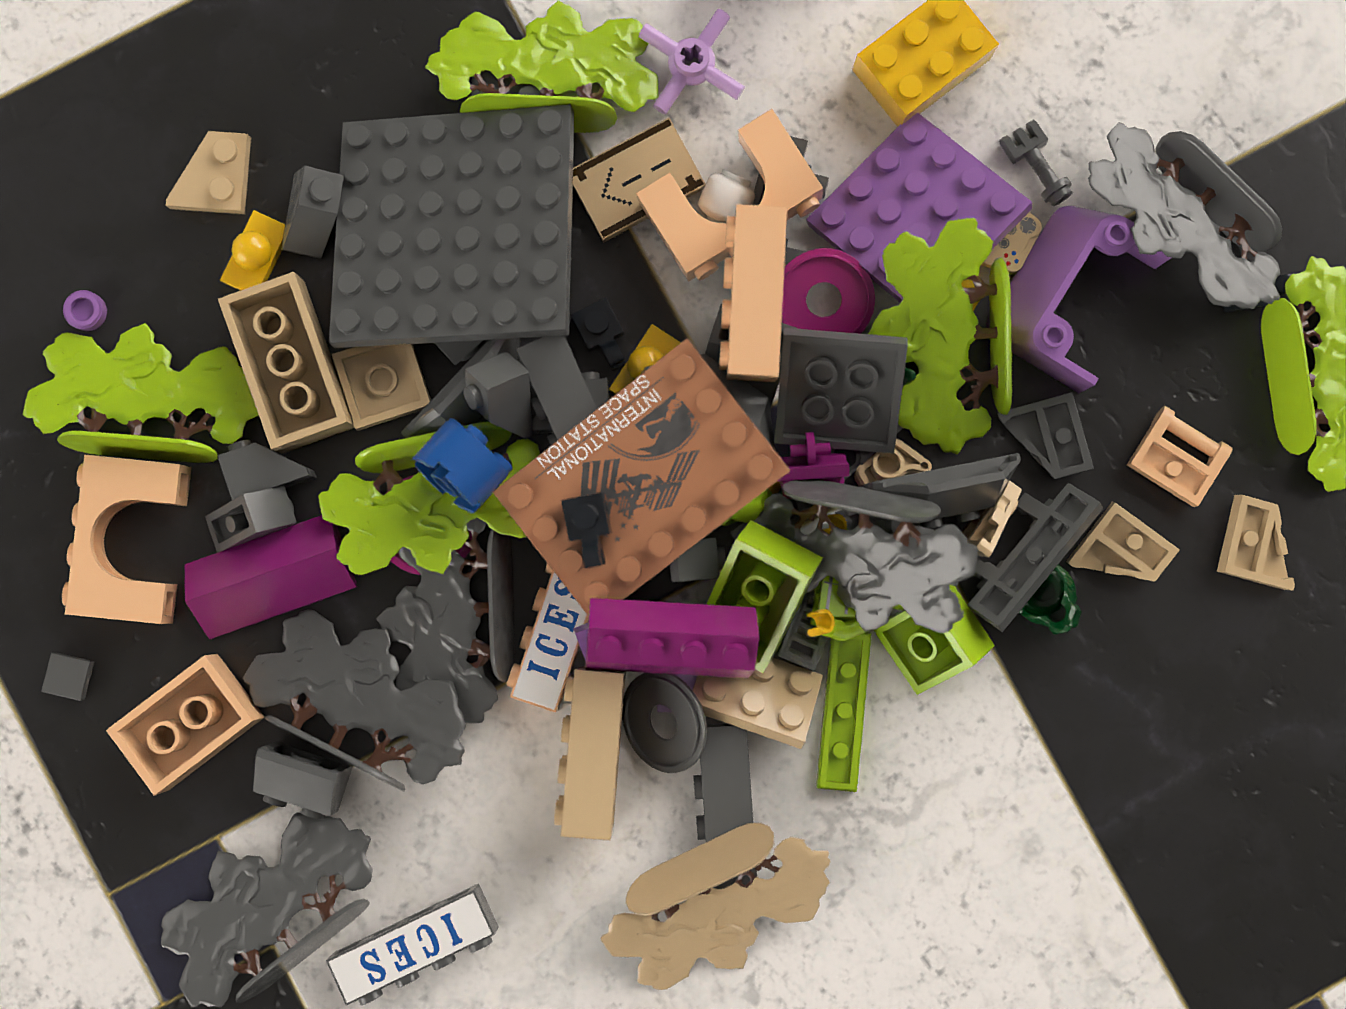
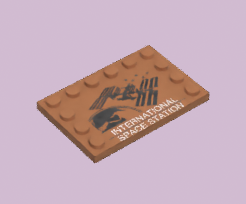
M687 338L494 490L493 493L589 616L590 598L625 599L791 470ZM604 492L612 533L600 535L606 564L585 568L581 539L569 541L561 500Z

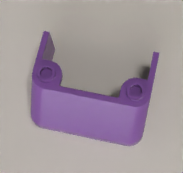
M1063 206L1056 210L1049 218L1037 237L1022 268L1015 273L1010 281L1012 353L1075 392L1081 393L1094 386L1099 378L1065 358L1073 343L1074 334L1070 324L1056 315L1054 311L1093 248L1109 256H1119L1127 252L1153 269L1158 268L1172 257H1167L1160 251L1155 255L1140 254L1131 232L1134 222L1124 216L1076 206ZM990 315L987 319L986 328H990Z

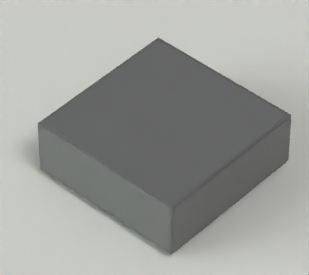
M57 652L51 653L41 692L78 701L85 700L95 661Z

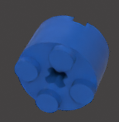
M453 418L446 421L413 457V460L417 461L414 465L429 483L442 494L447 492L454 497L458 496L453 503L472 514L482 506L513 469L512 465L503 456L496 452L492 453L485 446L488 439L480 430L473 425H469L465 429Z

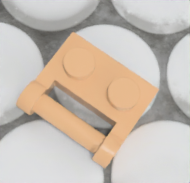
M1164 405L1154 417L1149 430L1130 458L1127 466L1192 507H1197L1229 458L1233 448L1223 441L1219 443L1213 441L1175 417V411ZM1165 430H1168L1209 456L1208 462L1206 464L1202 463L1164 439L1162 435Z

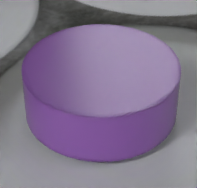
M79 290L68 296L63 306V314L71 326L82 331H92L104 323L107 316V307L103 299L87 290Z

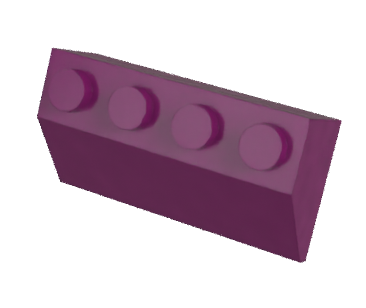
M590 598L585 669L748 678L755 671L759 642L756 607Z

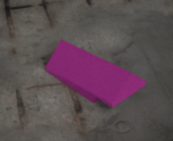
M322 515L185 564V602L209 639L323 601L325 598L357 588L358 586L353 572L349 571L348 565L342 564L336 557L342 541L337 525L323 520Z

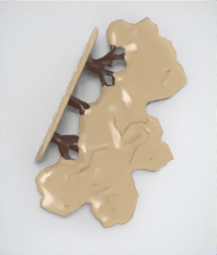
M749 823L737 827L640 875L632 883L626 895V904L629 910L635 914L621 913L614 915L611 923L608 925L609 932L602 935L600 939L613 957H641L643 960L638 965V983L652 985L654 989L658 990L668 989L689 977L690 969L699 957L707 958L716 968L743 969L748 957L746 949L754 944L759 933L753 925L756 919L764 916L783 923L813 920L820 906L819 899L826 893L827 886L830 883L824 873V870L830 865L829 852L812 851L803 839L790 837L782 840L774 848V853L770 859H765L770 854L774 845V833L771 828L762 823ZM780 860L782 861V866L780 868L773 866L771 862ZM764 867L774 872L775 875L771 879H762L756 877L750 869L755 868L756 871H759ZM739 875L735 883L726 888H712ZM744 875H748L751 879L746 885L742 884ZM661 911H664L668 918L665 922H661L658 919V914Z

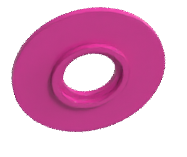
M819 248L796 256L784 267L781 323L796 327L797 329L861 334L866 329L874 312L875 290L870 275L861 267L857 259L837 249ZM821 282L831 283L836 286L842 298L839 309L834 314L826 317L813 314L806 303L808 291L811 287Z

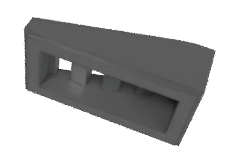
M813 589L805 594L782 640L777 656L815 671L828 637L819 635L817 640L814 641L796 633L798 626L808 630L816 628V625H811L810 621L802 618L804 611L812 612V605L808 604L810 596L814 597ZM794 640L813 648L811 655L809 656L790 648L792 641Z

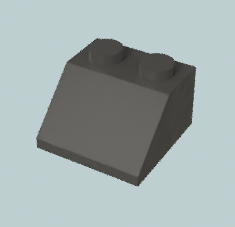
M275 742L258 748L255 760L253 792L264 795L263 801L271 805L286 807L287 803L302 807L301 813L308 817L324 819L325 815L332 816L338 812L353 766L294 746Z

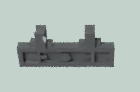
M1067 483L1054 500L1048 498L1044 504L1027 493L1022 495L1018 500L1016 508L1021 515H1029L1033 522L1029 526L1030 530L1004 561L1001 560L997 566H994L990 562H982L977 556L975 575L973 576L980 580L977 585L979 592L970 601L968 606L974 613L1002 632L1103 510L1101 502L1070 483Z

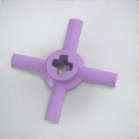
M717 9L698 39L686 38L678 43L647 23L643 26L639 33V38L669 56L668 65L672 74V78L653 105L657 111L666 115L685 85L694 86L708 81L735 100L740 97L745 86L715 68V56L711 49V46L730 19L726 12ZM694 57L698 59V63L693 62L690 66L685 65V60L691 61Z

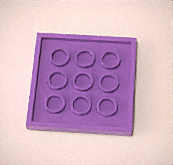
M917 113L903 125L900 124L806 221L812 230L835 249L848 253L857 259L871 279L901 303L903 296L893 285L886 281L882 258L884 249L889 243H895L899 235L903 232H909L911 235L924 239L930 247L934 246L939 234L948 221L975 218L978 229L985 231L987 236L993 240V249L1031 211L1032 201L921 114Z

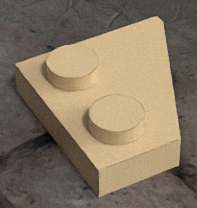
M208 131L167 197L166 206L169 209L245 214L251 137L244 133Z
M1010 480L994 507L980 510L981 518L970 520L962 531L967 538V543L974 544L978 548V556L990 557L1009 517L1018 505L1017 499L1022 489Z
M1234 495L1217 572L1283 590L1294 591V579L1287 575L1283 556L1288 554L1286 540L1281 534L1282 521L1277 504L1245 495Z
M1112 501L1066 562L1076 568L1081 567L1110 574L1156 581L1180 549Z

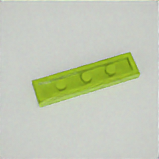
M865 632L846 641L830 638L816 780L817 788L857 792L872 633Z

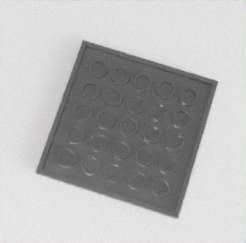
M571 104L343 122L340 175H344L336 222L329 343L334 348L569 335L574 110Z

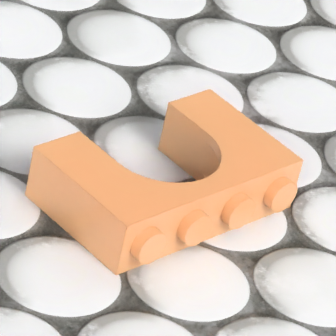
M773 109L738 129L739 142L764 182L765 191L759 205L787 207V220L797 214L800 217H804L820 206L819 200L823 196V187ZM670 172L636 193L640 206L688 282L695 277L699 281L709 277L718 270V263L729 256L733 258V248H725L726 224L715 223L700 216L690 205Z
M84 455V461L77 470V485L80 487L79 502L74 505L72 510V524L75 526L74 542L70 543L67 551V563L71 566L69 582L65 583L62 591V603L66 606V615L173 624L178 584L139 581L123 576L113 568L106 556L104 536L106 528L114 515L128 505L148 502L187 506L191 467L174 463Z

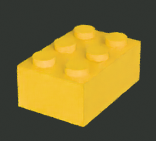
M927 0L858 53L852 71L898 127L917 113L921 114L987 63L993 56L999 43L964 0Z

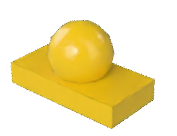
M253 210L243 233L239 234L233 241L232 256L220 281L240 291L268 281L282 251L285 224Z
M651 324L636 349L630 354L628 361L609 388V391L616 395L639 377L645 367L654 365L681 342Z

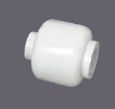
M723 169L721 174L714 173L710 175L698 200L699 209L707 214L705 219L715 223L726 224L727 216H735L736 204L752 205L755 200V192L749 188L752 182Z

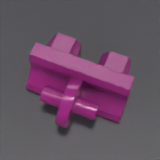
M805 432V444L790 445V456L781 457L791 471L778 481H780L783 496L787 499H792L783 491L782 486L785 483L794 480L819 478V480L844 484V477L849 476V463L846 461L845 453L831 454L830 442L815 443L814 432Z

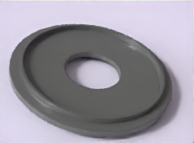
M643 673L630 683L623 698L622 721L626 736L634 751L646 764L661 772L678 773L692 767L701 757L707 739L705 714L694 691L674 674ZM656 705L668 707L676 718L677 730L671 739L662 738L652 727L651 712Z

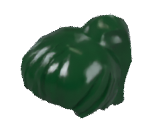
M1058 564L1019 613L1035 624L1047 626L1052 634L1055 635L1068 633L1072 628H1076L1082 611L1076 604V588L1072 577Z

